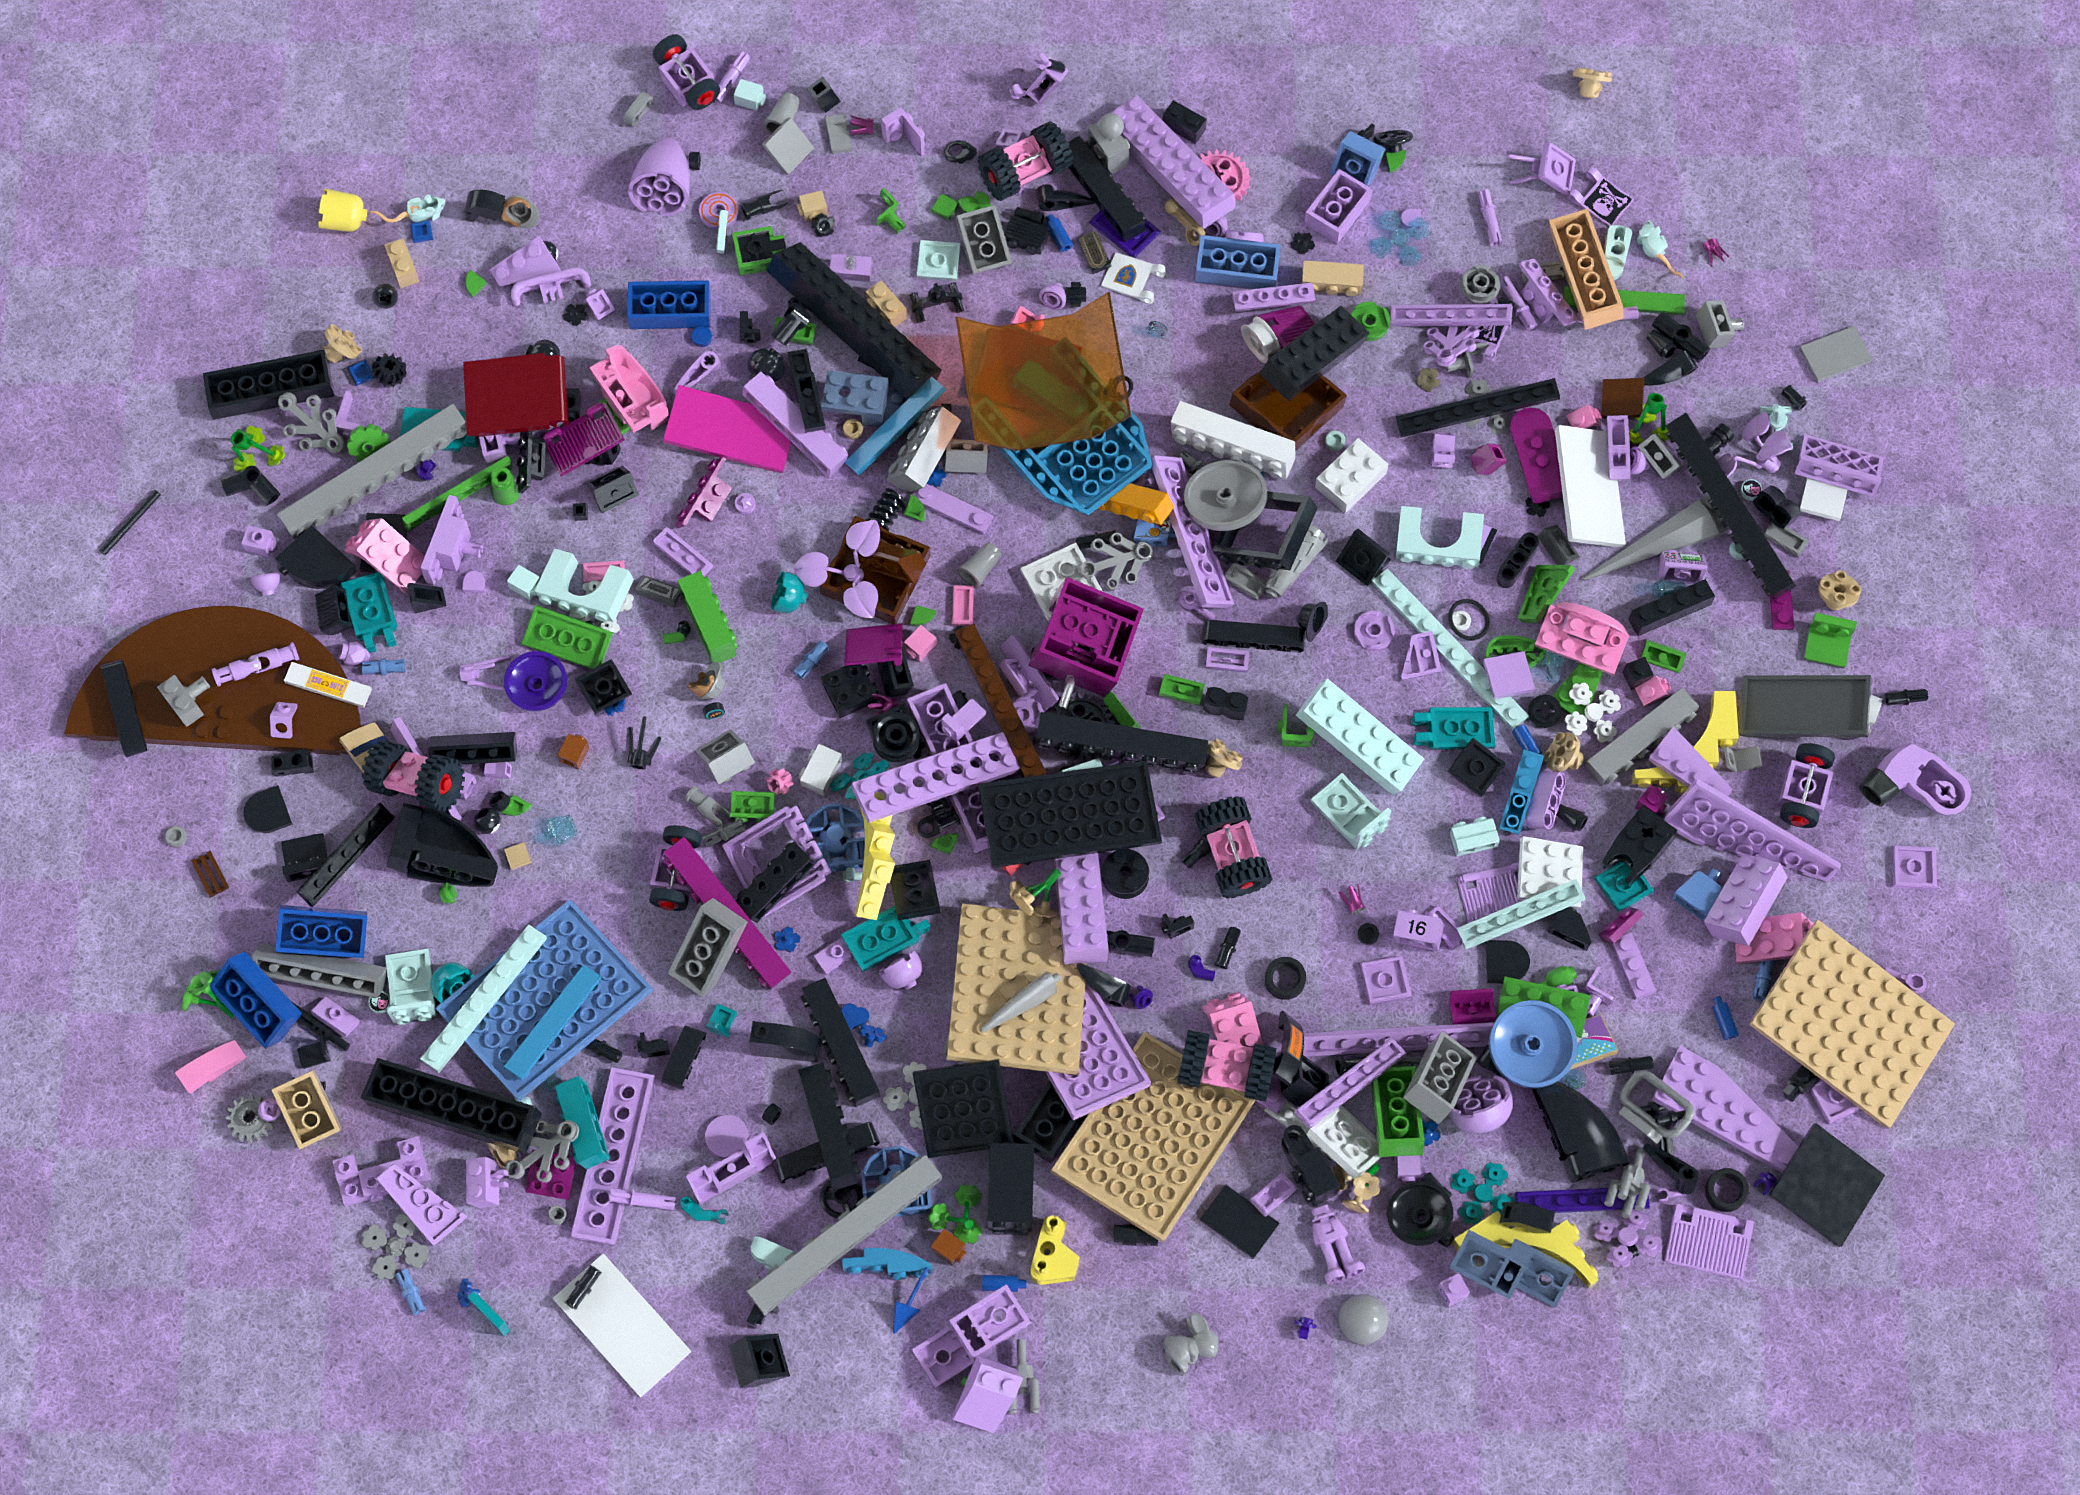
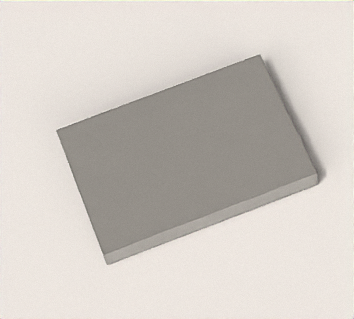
M1855 326L1807 343L1799 348L1817 383L1868 364L1873 360Z

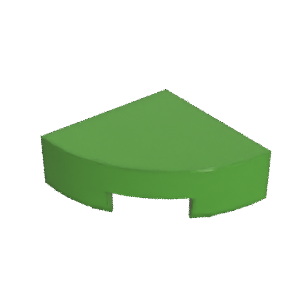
M1405 150L1386 153L1385 157L1389 173L1397 171L1404 163Z
M470 270L466 277V286L469 294L474 298L487 283L483 278Z
M910 495L904 515L923 522L925 519V508L916 496Z
M916 605L910 626L919 627L933 620L936 610Z
M512 795L509 805L502 811V814L508 816L521 815L530 809L531 804Z
M953 833L936 838L932 842L931 847L951 855L959 835Z

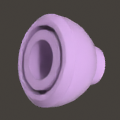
M1222 216L1204 229L1205 235L1224 238L1228 230L1227 219L1225 216Z
M1060 283L1045 286L1039 293V299L1042 304L1053 310L1062 309L1066 304L1064 286Z
M1637 446L1630 448V475H1636L1644 470H1648L1651 463Z
M270 573L253 576L251 582L256 590L262 592V596L275 594L274 590L279 585L280 574Z

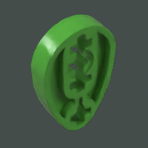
M1502 635L1490 641L1486 648L1485 659L1491 658L1492 652H1496V655H1502L1503 651H1506L1507 654H1512L1513 650H1516V652L1524 651L1529 669H1531L1544 659L1546 650L1534 646L1536 641L1533 639L1515 635ZM1534 649H1537L1538 652H1541L1539 654V657H1536L1535 654L1532 653Z

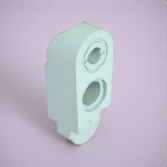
M1611 225L1609 227L1604 246V255L1614 280L1622 276L1632 236V230L1621 225Z
M758 1236L754 1237L750 1245L751 1255L754 1260L765 1265L767 1269H771L775 1265L781 1266L786 1262L785 1258L793 1252Z

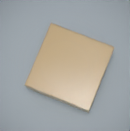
M525 842L504 849L511 870L532 863Z

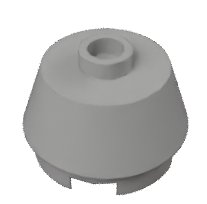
M1475 265L1462 275L1460 288L1470 303L1486 304L1498 295L1500 280L1498 275L1490 270L1489 266Z

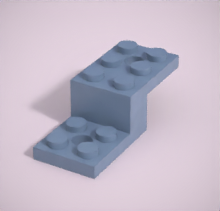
M827 370L821 408L823 411L861 415L864 426L881 427L907 399L897 390L889 389L888 378ZM847 389L850 391V394L843 397L839 395V392ZM915 420L905 431L910 432L916 427L918 422Z
M1468 1230L1449 1267L1508 1299L1511 1298L1517 1287L1555 1308L1575 1272V1269L1516 1238L1510 1249L1507 1250L1471 1230ZM1474 1256H1482L1485 1262H1476ZM1540 1275H1548L1551 1281H1542Z

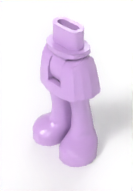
M1328 1205L1311 1210L1314 1217L1312 1220L1314 1243L1316 1247H1321L1328 1267V1272L1325 1275L1326 1283L1334 1284L1345 1279V1275L1337 1262L1332 1248L1334 1243L1338 1249L1347 1279L1363 1273L1366 1270L1363 1262L1354 1261L1345 1240L1348 1234L1347 1230L1334 1213L1330 1212Z

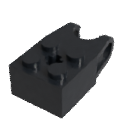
M1642 805L1618 834L1605 855L1601 866L1607 868L1615 862H1625L1630 868V874L1625 884L1630 886L1652 868L1675 840L1677 829Z
M1298 1125L1288 1126L1284 1131L1281 1146L1294 1170L1291 1172L1293 1179L1297 1184L1301 1183L1304 1189L1302 1191L1304 1199L1307 1203L1311 1202L1314 1207L1336 1196L1340 1184L1319 1147H1313L1302 1127ZM1291 1130H1296V1131H1298V1132L1300 1133V1135H1298V1134H1296V1133H1293V1132H1291V1133H1289V1132H1290ZM1289 1138H1295L1297 1141L1293 1142Z

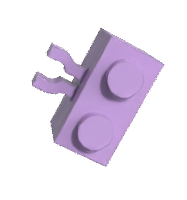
M514 433L479 437L483 457L488 466L508 456L505 445L518 443L516 436L509 438Z
M487 1157L466 1160L467 1204L477 1208L499 1205V1187L509 1188V1183L499 1182V1179L502 1176H508V1171L504 1169L498 1170L497 1162Z

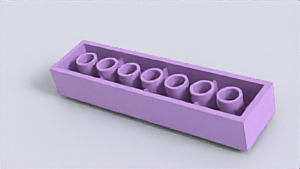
M1138 95L1111 112L1120 116L1123 121L1124 128L1121 136L1125 137L1130 144L1129 153L1203 229L1235 208L1234 193Z
M946 683L907 699L910 714L918 725L919 733L930 756L973 742L969 731L958 741H955L942 730L941 719L947 713L952 717L959 711ZM977 760L970 761L973 767H981ZM951 767V771L954 774L962 773L959 767ZM978 786L949 795V799L960 819V823L974 853L989 848Z

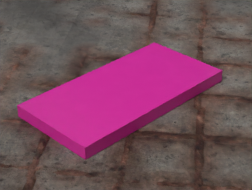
M681 385L678 386L663 443L720 458L724 457L731 461L783 473L791 441L752 404Z

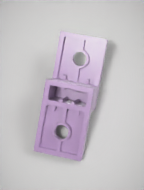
M1006 1284L950 1319V1326L913 1348L912 1352L936 1389L973 1366L976 1356L982 1358L989 1356L993 1353L994 1346L1025 1328L1031 1322ZM997 1310H1002L1006 1314V1318L1001 1322L993 1318V1314ZM944 1351L949 1354L947 1362L940 1363L937 1361L936 1356L939 1352Z

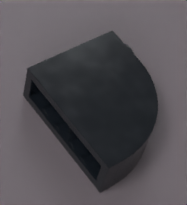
M312 525L275 558L278 564L277 569L282 575L286 576L288 574L297 583L313 589H327L333 585H341L342 582H346L357 573L355 565Z
M752 1021L750 1046L753 1056L818 1062L820 1038L814 1033L798 1027Z

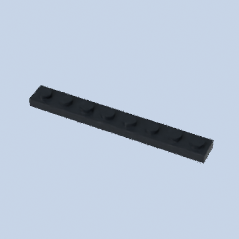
M1552 378L1396 416V422L1400 437L1402 438L1559 400L1560 394L1556 380Z

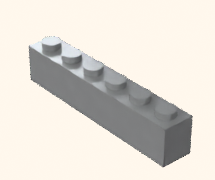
M1681 688L1589 759L1585 768L1601 786L1606 782L1611 784L1618 778L1617 774L1620 771H1628L1634 765L1633 761L1637 758L1640 760L1645 758L1650 753L1649 749L1655 746L1657 748L1673 726L1679 731L1682 723L1685 721L1690 723L1695 719L1699 705Z
M263 943L259 945L252 956V960L271 978L375 998L379 997L386 984L387 967L325 955L275 952L276 946Z

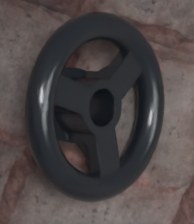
M1406 130L1385 131L1377 134L1374 137V142L1378 145L1386 146L1387 152L1402 151V144L1413 139V134Z
M828 1180L820 1192V1203L823 1210L829 1216L836 1219L845 1211L849 1210L851 1212L857 1208L855 1204L851 1209L848 1204L850 1192L853 1188L857 1192V1202L864 1198L863 1190L859 1183L833 1190V1193H829L828 1190L832 1185L830 1180ZM843 1193L846 1195V1197L844 1199H839L838 1195ZM827 1200H834L836 1203L841 1204L844 1212L832 1210Z

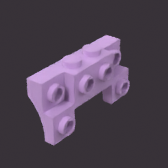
M764 1132L751 1135L747 1138V1142L744 1143L745 1148L732 1152L729 1157L722 1161L714 1162L710 1165V1168L707 1169L705 1165L702 1167L696 1166L688 1172L689 1174L686 1176V1179L700 1205L772 1165L776 1156Z
M417 1136L397 1142L401 1159L363 1170L358 1169L354 1154L332 1160L345 1207L367 1200L377 1202L384 1199V1196L388 1195V1193L375 1178L392 1164L398 1166L422 1185L432 1182L420 1137Z

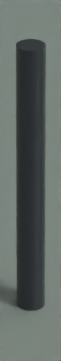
M154 490L99 551L106 556L161 494Z

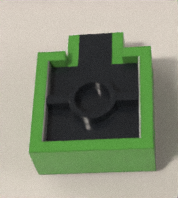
M772 226L732 233L740 275L767 271L774 254L786 249L784 235L774 236Z

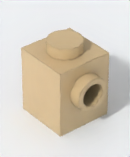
M822 190L799 196L800 204H797L799 216L803 215L805 222H813L814 219L818 220V214L821 213L828 216Z

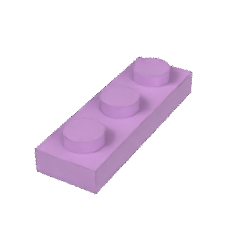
M668 527L653 540V544L690 575L701 570L703 576H705L713 568L712 563Z
M1632 932L1622 935L1612 945L1634 998L1638 999L1655 993L1656 989Z

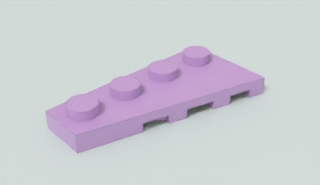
M1674 726L1649 757L1650 762L1687 787H1690L1698 778L1726 796H1729L1733 790Z
M395 1164L390 1165L375 1178L432 1246L437 1244L468 1217Z

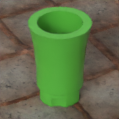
M496 468L491 474L493 499L500 505H511L520 496L518 485H516L513 475L507 468Z

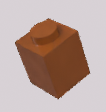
M568 733L557 755L559 762L579 770L590 748L587 739L579 734L574 736Z
M945 1229L942 1230L931 1245V1251L952 1266L956 1261L960 1263L967 1253L964 1251L966 1244Z

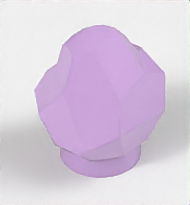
M358 642L342 643L338 659L343 660L349 666L359 665L362 661H368L370 654Z

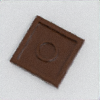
M1644 378L1603 379L1601 417L1607 419V416L1628 415V418H1640L1644 405Z

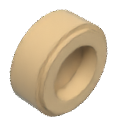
M848 419L844 422L842 431L846 438L857 439L862 435L863 426L857 419Z

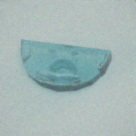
M1546 650L1543 656V667L1546 668L1548 680L1556 684L1559 682L1565 657Z

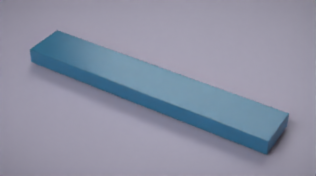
M931 376L845 461V464L860 476L946 391L944 386Z
M583 965L505 1064V1070L523 1081L602 979L601 976Z

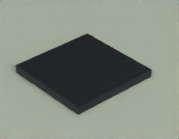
M999 1058L913 1071V1080L928 1158L990 1149V1143L1015 1144Z
M1814 1123L1772 1188L1769 1196L1833 1244L1842 1247L1884 1179L1885 1174L1820 1125Z

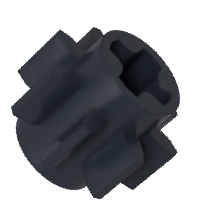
M1071 282V286L1065 288L1066 302H1071V307H1081V302H1086V287H1081V282Z

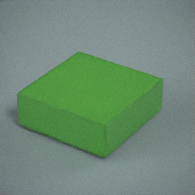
M941 194L931 211L950 220L959 206V202Z

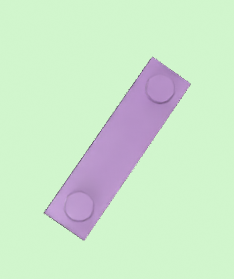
M928 484L924 488L915 490L913 493L922 502L923 506L983 535L993 520V515Z

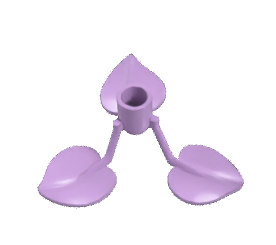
M1762 412L1750 420L1742 431V437L1745 441H1751L1755 438L1761 447L1757 455L1758 463L1739 456L1732 457L1730 453H1727L1717 459L1727 477L1735 471L1737 460L1756 466L1758 469L1763 467L1768 473L1772 474L1781 466V461L1775 456L1793 449L1787 434L1782 430L1771 434L1766 439L1765 445L1760 441L1759 435L1764 434L1770 426L1769 415L1766 412Z
M876 520L859 522L848 530L846 542L851 549L855 550L854 565L850 564L844 570L827 567L828 557L820 552H810L796 562L793 568L794 573L804 584L811 587L822 585L827 579V571L844 575L847 580L853 582V588H849L844 592L843 600L845 606L852 613L860 617L874 618L878 602V592L873 584L867 581L860 582L864 577V572L859 567L858 552L862 556L868 557L876 551L880 539L878 522Z

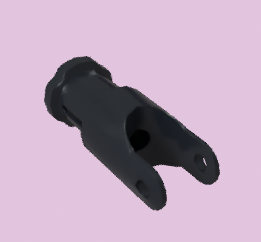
M783 190L757 197L755 201L747 204L741 203L746 220H750L752 216L762 213L764 215L786 206L788 203L773 206L769 200L771 195Z

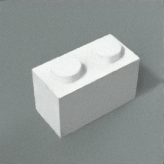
M818 744L816 750L812 749L808 757L809 763L806 768H802L799 779L801 787L824 796L842 762V754Z

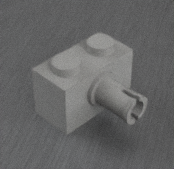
M1724 300L1705 301L1695 314L1705 343L1710 348H1725L1735 336L1734 331H1742L1744 329V322H1739L1743 321V318L1730 319Z
M173 675L157 687L186 727L204 715L194 701L196 696L210 688L203 676L190 686L183 687L177 677Z

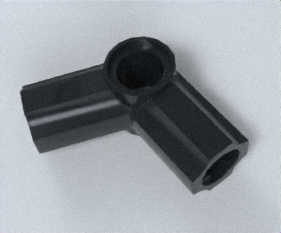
M795 297L788 301V309L784 314L785 318L771 334L784 346L811 319V316L806 313L805 306Z
M248 466L242 472L221 479L227 497L252 489L268 506L281 495L256 466ZM253 474H258L254 481L249 480Z

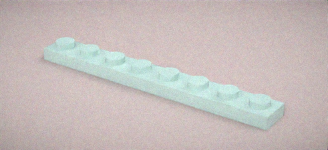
M530 925L525 928L420 1058L421 1062L437 1073H440L546 941L547 938L544 934Z

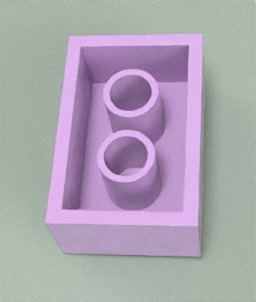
M1339 169L1306 211L1304 224L1338 244L1370 202L1373 189Z

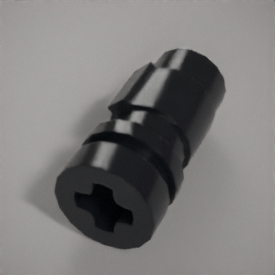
M1720 423L1704 441L1715 456L1721 451V447H1725L1727 443L1734 439V434L1728 426Z
M1133 1224L1114 1225V1243L1132 1246L1142 1243L1143 1246H1147V1244L1158 1246L1156 1238Z

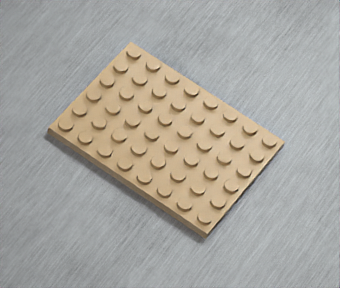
M962 903L947 1060L979 1062L999 1058L1000 1065L1005 1067L1078 1075L1085 980L1078 971L1077 964H1064L1059 915L1054 918L1038 917L1036 914L1029 916L1021 910ZM1047 971L1051 975L1055 973L1060 975L1061 980L1056 983V993L1040 1005L985 1032L980 1030L1004 1004Z
M1816 920L1749 1025L1888 1129L1891 1128L1955 1023L1821 921Z
M1144 1031L1132 1051L1151 1081L1150 1087L1089 1113L1052 1168L1051 1173L1164 1243L1249 1113L1255 1100L1245 1098V1093L1242 1091L1201 1083V1080L1199 1088L1178 1084L1183 1055Z

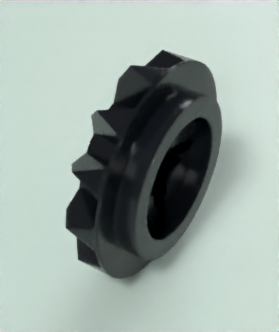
M1543 694L1535 697L1530 702L1528 715L1536 726L1548 728L1554 726L1560 720L1562 707L1555 697ZM1544 703H1546L1547 710L1554 711L1547 714L1546 720H1544L1542 713L1536 712L1542 710Z

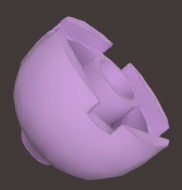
M913 950L895 959L889 964V967H882L878 973L891 988L899 989L905 987L908 990L917 984L915 980L921 975L922 963L917 952Z

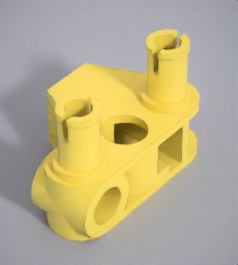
M1054 1215L1045 1216L1031 1264V1278L1039 1285L1074 1281L1080 1257L1062 1243L1067 1222L1062 1221L1058 1216L1054 1217ZM1050 1250L1051 1253L1049 1255H1045L1044 1251Z

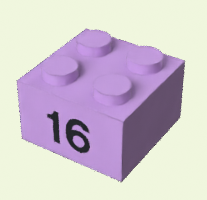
M1412 909L1398 910L1393 936L1398 944L1439 952L1444 926L1442 919L1438 918L1437 914L1426 913L1425 915H1420Z

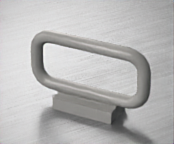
M1646 1070L1635 1073L1624 1085L1620 1093V1101L1623 1108L1619 1111V1114L1656 1143L1660 1141L1662 1136L1667 1139L1678 1137L1694 1117L1695 1111L1690 1101L1653 1073ZM1646 1079L1685 1109V1116L1674 1129L1668 1130L1661 1124L1656 1125L1654 1118L1629 1100L1630 1092L1640 1080Z

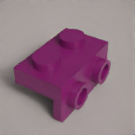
M1493 989L1450 991L1449 1009L1452 1024L1495 1022L1496 1012L1493 1002Z

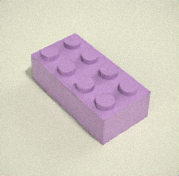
M1742 854L1704 920L1706 927L1713 937L1746 946L1750 945L1788 878L1779 862Z

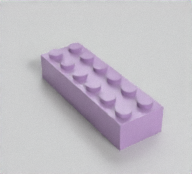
M1098 853L1053 859L1054 869L1056 868L1062 873L1056 880L1064 964L1107 962L1108 941Z

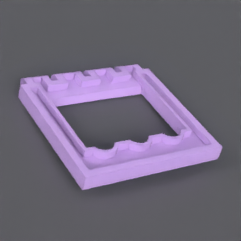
M797 806L792 808L784 807L722 845L744 889L753 883L752 880L756 875L762 873L748 844L783 823L792 841L801 844L816 861L823 856L815 840L807 843L813 836L806 822L798 825L804 818ZM825 859L818 860L808 871L810 875L796 883L764 917L826 881L825 876L830 874L831 871Z

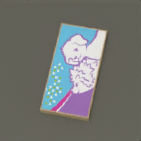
M1601 1014L1586 1019L1582 1038L1577 1037V1054L1571 1069L1618 1054V1048Z

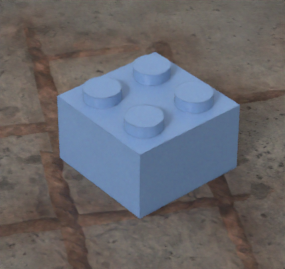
M1350 131L1340 143L1330 174L1335 175L1340 169L1366 186H1369L1376 176L1385 148Z

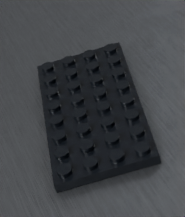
M1147 760L978 784L992 868L1162 843Z

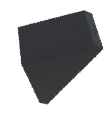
M415 583L407 584L410 602L415 614L447 606L443 587Z

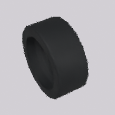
M1291 957L1275 959L1269 964L1265 973V985L1268 992L1281 1000H1290L1297 997L1303 991L1306 983V971L1303 965ZM1287 966L1296 971L1298 983L1293 989L1282 990L1274 984L1273 974L1278 968Z
M1722 1168L1715 1171L1705 1185V1196L1708 1203L1714 1209L1721 1212L1737 1210L1744 1204L1749 1194V1185L1746 1178L1739 1171L1732 1168ZM1730 1178L1738 1184L1740 1194L1735 1201L1725 1203L1716 1197L1714 1185L1719 1179Z

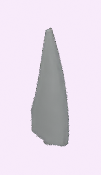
M1047 971L1004 1004L980 1030L985 1032L1040 1005L1056 993V983L1061 980L1058 973L1051 975Z

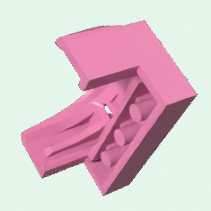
M1560 602L1550 605L1534 646L1614 676L1629 635L1620 622L1600 611L1575 603ZM1567 615H1569V616H1568V619H1567V621H1566V624H1565V626H1564V629H1563L1562 626H1563V623H1564V621H1565V618H1566ZM1610 631L1606 644L1603 645L1607 633ZM1567 634H1570V635L1579 637V638H1581V639L1587 640V641L1592 642V643H1594V644H1596V645H1598V646H1595V645L1590 644V643H1588V642H1585V641H1582V640H1580V639L1574 638V637L1569 636V635H1567Z

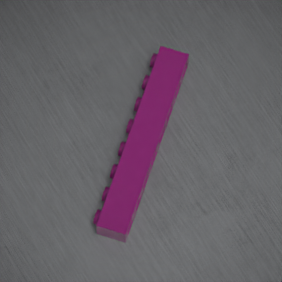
M685 837L663 853V863L669 870L673 868L678 875L676 879L683 887L687 886L691 891L689 895L696 904L700 902L703 905L714 898L748 921L734 952L737 955L740 953L744 957V965L749 971H755L759 976L757 981L764 989L768 987L771 990L792 973Z

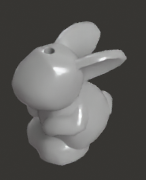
M1198 1313L1190 1314L1186 1320L1192 1337L1168 1335L1164 1340L1166 1361L1180 1376L1187 1372L1188 1364H1195L1198 1356L1213 1358L1219 1352L1218 1336L1215 1332L1208 1329L1206 1320Z

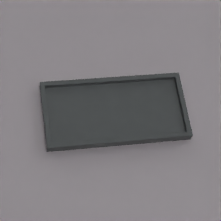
M1744 675L1739 735L1743 737H1868L1872 677L1871 675Z

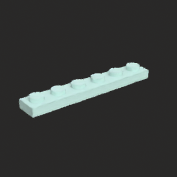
M1574 879L1458 927L1457 931L1465 949H1469L1585 900V896L1577 879Z

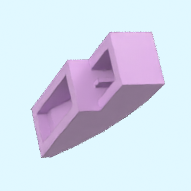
M1628 415L1607 416L1609 480L1630 479Z

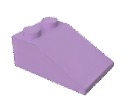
M976 1356L952 1419L994 1433L1013 1403L1023 1380L1019 1370Z

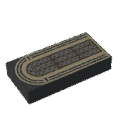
M1097 230L1078 238L1093 274L1112 266Z

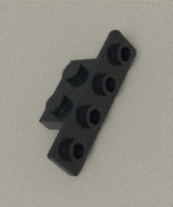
M532 431L520 432L518 440L519 457L517 459V466L519 467V474L516 479V485H518V493L521 494L530 487L531 478L541 481L545 477L546 441L533 438Z

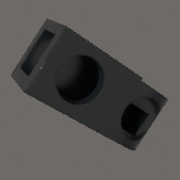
M307 749L277 754L271 757L273 776L314 773L313 756Z

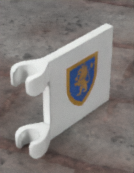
M1115 253L1111 262L1112 266L1109 267L1101 287L1152 304L1154 293L1142 290L1150 273L1159 277L1165 276V266L1162 264H1151Z

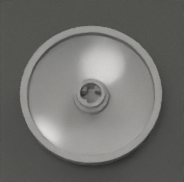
M1223 460L1210 463L1192 475L1185 487L1184 501L1189 516L1197 524L1211 530L1229 531L1246 526L1261 514L1267 501V488L1263 476L1253 466L1241 461Z

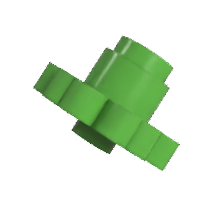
M368 424L365 428L357 426L351 431L347 447L349 454L356 456V461L361 462L388 445L390 441L388 434L381 433V427Z

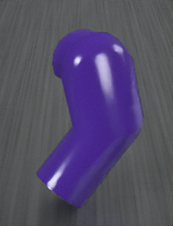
M1192 955L1188 961V967L1193 976L1213 982L1216 971L1204 969L1201 957L1199 955Z

